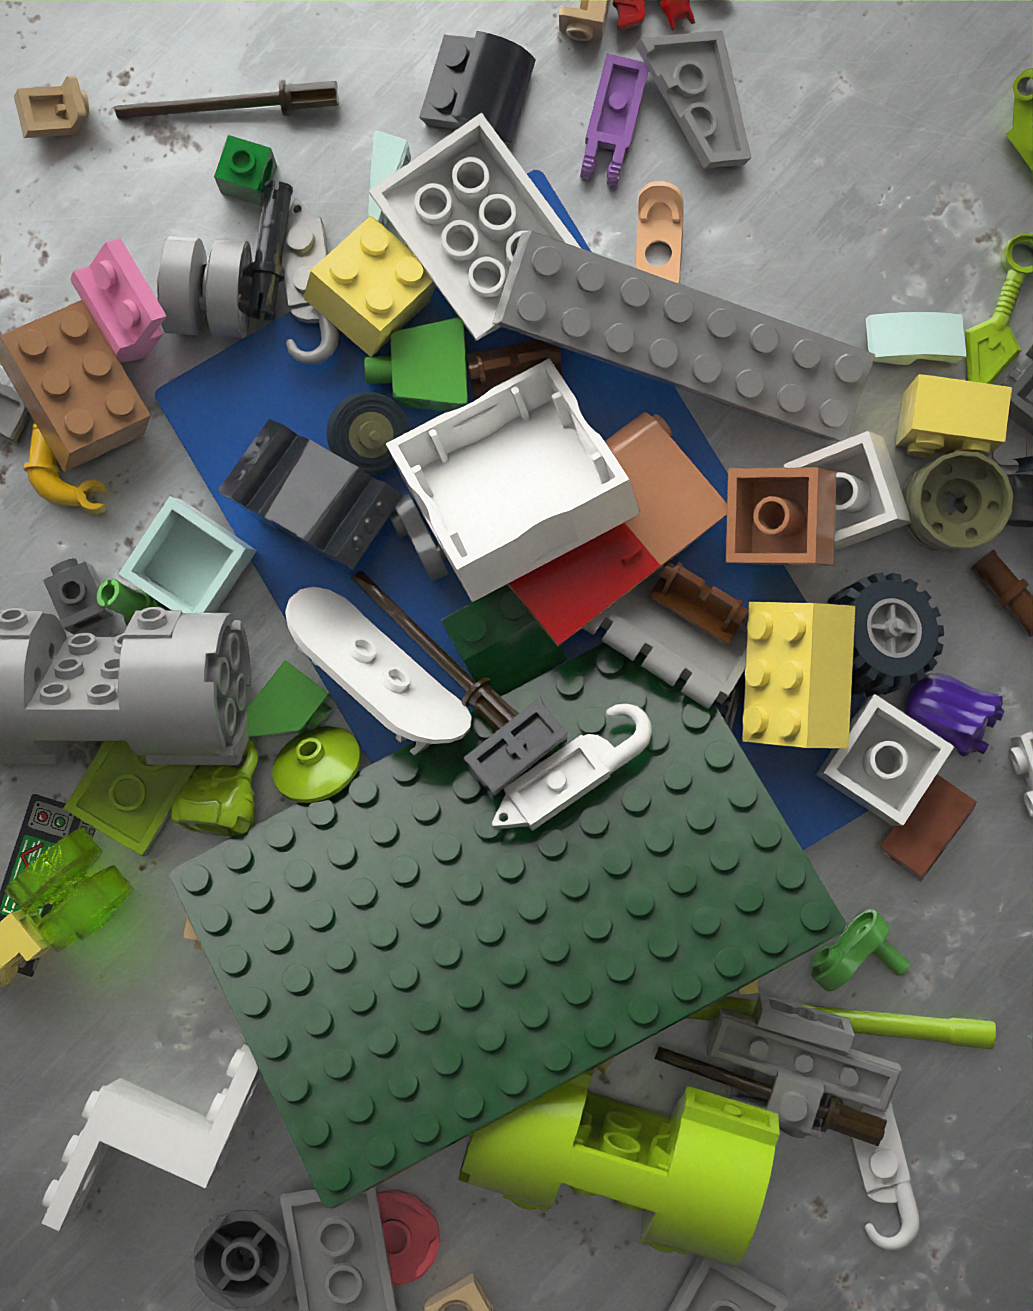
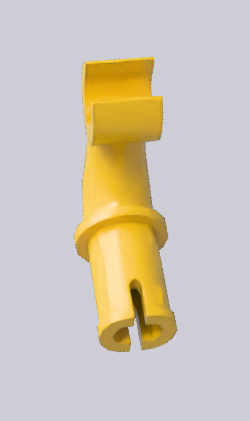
M33 424L29 462L24 464L23 470L28 473L29 482L38 495L53 504L80 506L85 513L90 515H99L105 512L104 504L90 503L87 497L93 492L108 493L106 486L94 479L87 480L80 486L70 485L60 479L61 469L56 466L57 459L37 425Z

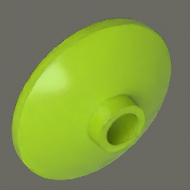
M324 726L316 730H307L291 739L278 753L272 768L273 782L277 790L291 801L312 803L327 799L344 789L356 775L361 763L360 746L355 737L342 728Z

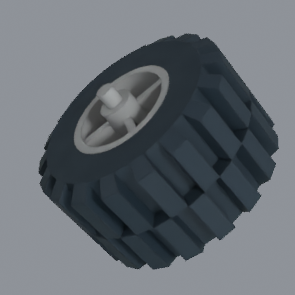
M883 572L874 573L841 589V591L833 594L827 600L828 604L855 606L851 693L858 695L865 692L866 697L874 694L877 696L889 694L926 677L925 673L932 671L938 663L934 657L942 654L944 646L938 642V638L944 636V625H938L936 620L941 614L938 607L932 608L928 601L932 597L926 590L922 592L916 590L918 583L909 578L902 582L901 574L890 573L885 576Z

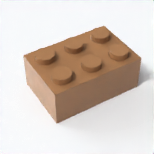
M83 300L0 335V364L64 472L145 434L151 414Z

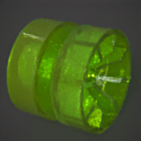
M83 827L68 834L46 850L17 875L5 889V892L25 915L34 913L49 903L54 906L43 917L37 930L56 953L67 948L78 939L81 941L85 940L100 929L119 911L116 907L134 890L131 883L115 865L103 868L93 876H89L87 872L99 860L103 850Z

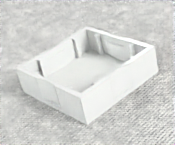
M550 358L490 389L474 402L457 410L444 413L386 443L402 479L472 602L641 514L629 478L600 434L595 432L584 420L577 399Z

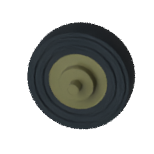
M360 392L345 398L335 407L328 420L326 435L331 452L359 467L367 474L377 475L396 466L386 443L409 432L410 428L405 413L391 398L374 392Z

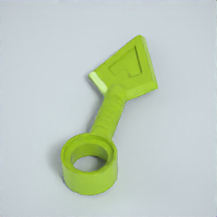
M1023 233L1016 235L1006 244L1001 254V262L1008 274L994 310L995 313H993L991 319L964 331L967 381L992 384L1022 351L1009 326V322L1025 277L1033 274V265L1029 267L1017 265L1012 258V249L1016 245L1024 244L1033 250V234Z

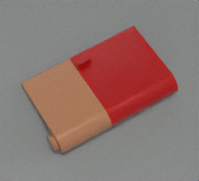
M643 412L604 441L629 478L641 514L507 584L558 647L727 516V503L674 442L671 438L672 432L670 427L658 414L651 416Z

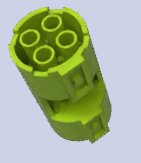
M593 1069L470 1135V1141L466 1147L458 1181L503 1194L502 1198L512 1200L515 1205L523 1209H540L547 1212L553 1206L560 1185L563 1183L569 1185L573 1191L583 1196L591 1197L598 1194L616 1200L619 1205L628 1210L642 1211L644 1209L640 1241L648 1243L652 1248L660 1252L671 1253L674 1251L684 1255L688 1252L737 1267L747 1252L760 1217L770 1180L775 1146L780 1132L778 1113L686 1085L683 1097L678 1100L671 1117L589 1092L588 1088L593 1075Z

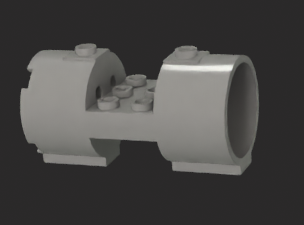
M149 607L141 611H135L125 632L116 637H95L91 633H80L67 637L61 622L53 614H44V611H25L22 608H9L0 611V764H57L69 741H127L130 749L136 755H146L147 765H239L249 741L247 729L248 712L242 710L246 703V686H251L250 654L242 621L233 620L234 613H182V610L165 611L160 607Z

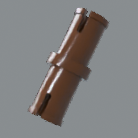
M993 549L974 564L971 569L980 576L998 597L995 601L1000 608L1005 606L1028 632V635L1032 637L1033 595L1027 590L1029 584L1024 578L1019 580Z

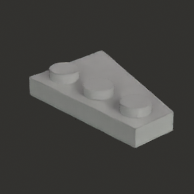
M723 31L640 38L635 47L702 167L709 169L745 165L751 159Z

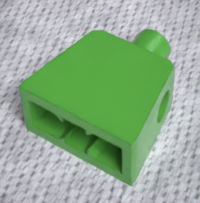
M460 318L395 331L390 334L391 356L365 357L366 384L392 383L394 401L399 406L451 412L468 405L464 323Z

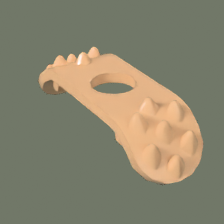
M651 182L645 185L639 193L635 268L680 284L684 201L682 192L677 186L669 182ZM662 242L671 248V258L663 266H653L646 260L647 249L654 243Z

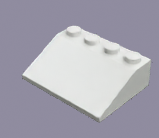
M482 113L369 190L370 196L416 259L422 264L424 270L476 341L501 327L492 324L522 233L534 231L581 248Z

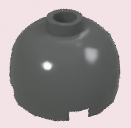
M235 1210L220 1215L204 1229L194 1248L193 1259L195 1258L194 1267L197 1284L212 1302L226 1309L238 1310V1308L263 1305L278 1292L289 1270L290 1250L284 1232L272 1218L258 1211ZM250 1253L253 1254V1258H249Z

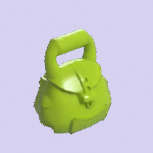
M251 740L248 741L242 756L246 760L239 768L231 765H199V768L193 771V777L183 785L173 801L171 818L174 823L190 831L230 837L237 834L243 835L250 827L254 826L255 793L251 789V777L256 769L259 753Z

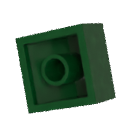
M507 584L441 620L446 633L472 679L478 682L482 678L488 677L492 681L490 686L500 696L515 690L567 661L561 645L558 647Z

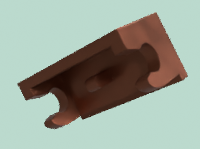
M936 774L903 826H894L880 845V849L884 851L888 858L908 871L916 879L922 881L973 812L977 801Z

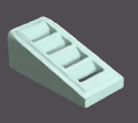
M375 131L372 145L370 189L410 162L411 154L407 140ZM369 194L368 218L370 216L374 217L386 228L389 220Z

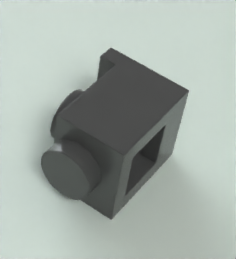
M72 558L51 567L53 576L43 581L64 630L73 634L114 615L111 609L104 608L97 602V591L101 584L92 565L86 561L78 564L77 559ZM75 583L79 584V596L75 599H68L66 596L67 587Z

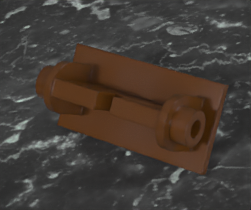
M538 339L466 354L475 399L482 397L490 389L549 358L564 380L559 346Z
M668 561L659 576L660 579L648 597L728 645L749 612V609L742 606L743 600L740 598L736 600L715 586L712 588L704 584L705 580L685 569L681 562L675 565Z

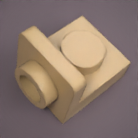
M581 0L580 9L561 6L559 12V31L565 32L568 37L578 41H589L592 38L602 40L610 0Z

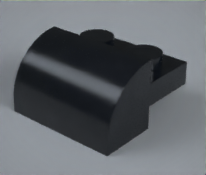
M476 31L475 38L444 34L419 118L426 125L458 129L482 113L503 142L512 143L536 59L522 46L494 34Z

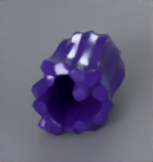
M940 673L926 674L925 678L914 683L904 705V711L907 716L953 745L959 754L964 757L973 752L981 754L986 752L989 744L982 740L986 726L993 728L997 720L1001 721L1005 712L1002 708L1003 698L999 694L980 691L951 676Z

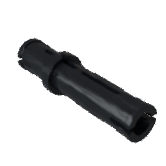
M268 181L264 184L265 192L255 261L249 264L248 274L252 278L246 315L259 320L261 313H265L264 320L275 319L278 284L284 280L285 274L281 263L293 187L280 181L278 190L275 189V181Z

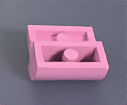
M121 238L105 242L89 267L73 271L70 279L81 300L85 303L120 362H129L147 357L164 335L159 326L167 315Z

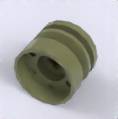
M956 451L929 461L909 476L902 490L912 523L904 525L905 529L917 543L932 551L953 553L988 543L1003 531L1012 514L1013 492L1008 476L996 461L979 452ZM953 495L956 498L953 506L958 511L947 514L944 511L947 502L943 498Z

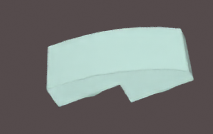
M900 312L870 315L866 318L868 350L876 354L873 360L875 362L910 365L917 359L958 363L967 357L961 314Z

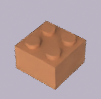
M819 467L729 468L726 563L742 565L834 566L836 472Z

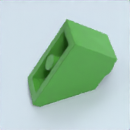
M285 660L245 710L248 712L247 729L249 740L304 733L310 726L315 730L318 729L333 709L328 705L332 699L331 695Z

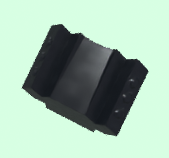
M271 419L267 421L217 490V492L249 512L263 525L326 561L331 559L351 569L355 568L403 496L387 483L371 477L354 464L312 440L296 434L284 424Z

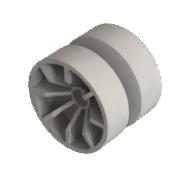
M169 236L166 239L157 277V299L167 315L161 323L165 333L197 335L203 324L206 312L208 325L213 336L245 338L250 323V317L246 315V309L249 303L252 282L248 271L249 264L253 262L251 247L248 241L217 239L211 249L207 264L206 251L200 238Z

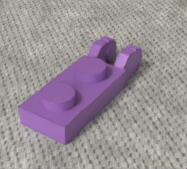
M606 54L585 138L587 147L580 173L581 178L590 179L596 166L597 148L602 147L614 150L613 159L609 163L606 177L608 178L607 184L617 186L624 155L629 153L649 72L644 62Z

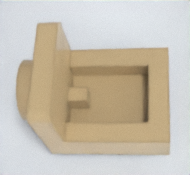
M76 75L67 76L61 86L18 88L14 94L24 138L76 135L82 123L89 115L88 96L84 90H80Z

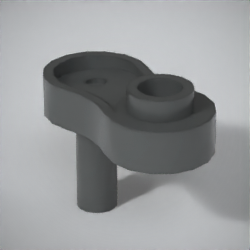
M407 494L401 497L395 506L396 510L392 511L389 515L399 538L409 535L431 582L449 575L443 563L448 558L440 544H434L411 496Z

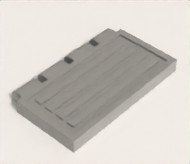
M665 565L583 627L584 630L592 635L596 633L600 626L606 629L607 632L601 641L632 661L639 651L645 654L647 657L641 666L669 685L673 686L679 677L682 678L686 683L680 692L707 709L710 708L714 700L723 704L746 667L748 618L745 617L728 645L648 597L660 579L659 576Z

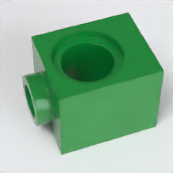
M228 135L214 175L221 194L263 206L264 184L273 180L277 168L272 149Z

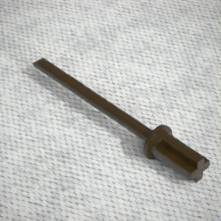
M285 79L279 80V91L125 104L117 105L113 109L116 117L123 119L280 105L283 116H289V111H295L296 109L338 106L339 96L337 81L286 84Z
M362 570L351 576V579L467 692L462 699L464 706H471L496 731L518 715L490 686L492 681L488 677L482 678L478 682L474 681Z
M658 1046L654 1058L655 1060L769 1100L773 1088L770 1085ZM833 1095L829 1098L827 1106L819 1104L815 1117L822 1119V1132L825 1133L827 1129L879 1147L880 1141L884 1137L887 1124L886 1119L836 1102L837 1097Z

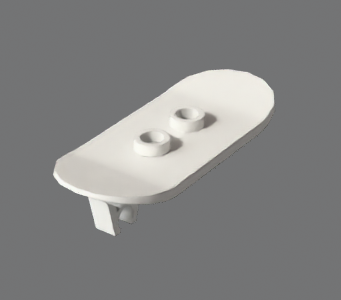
M310 587L300 589L289 599L285 611L287 627L295 643L298 645L297 650L305 653L315 666L318 665L386 728L394 732L396 739L400 743L406 739L416 741V746L410 750L414 756L425 750L430 744L450 743L462 739L470 731L471 714L467 707L372 624L346 598L328 589Z

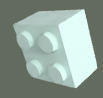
M169 496L120 570L119 575L172 611L182 610V613H216L257 550L185 501Z

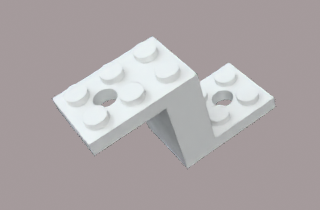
M244 1044L241 1049H237L226 1073L227 1076L233 1078L229 1089L224 1088L221 1094L218 1093L207 1117L122 1078L115 1080L107 1086L103 1085L99 1092L94 1090L82 1112V1117L88 1121L79 1136L73 1135L62 1156L61 1162L68 1164L65 1172L59 1181L55 1179L52 1181L43 1198L41 1207L46 1208L47 1212L41 1224L60 1231L79 1215L109 1146L206 1188L219 1174L262 1078V1074L249 1046Z

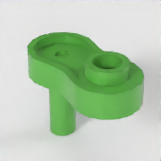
M869 909L856 916L833 945H826L815 954L812 960L811 976L824 990L833 991L843 986L852 977L863 960L872 952L898 976L902 975L909 968L910 963L885 939L889 932V923L876 910Z

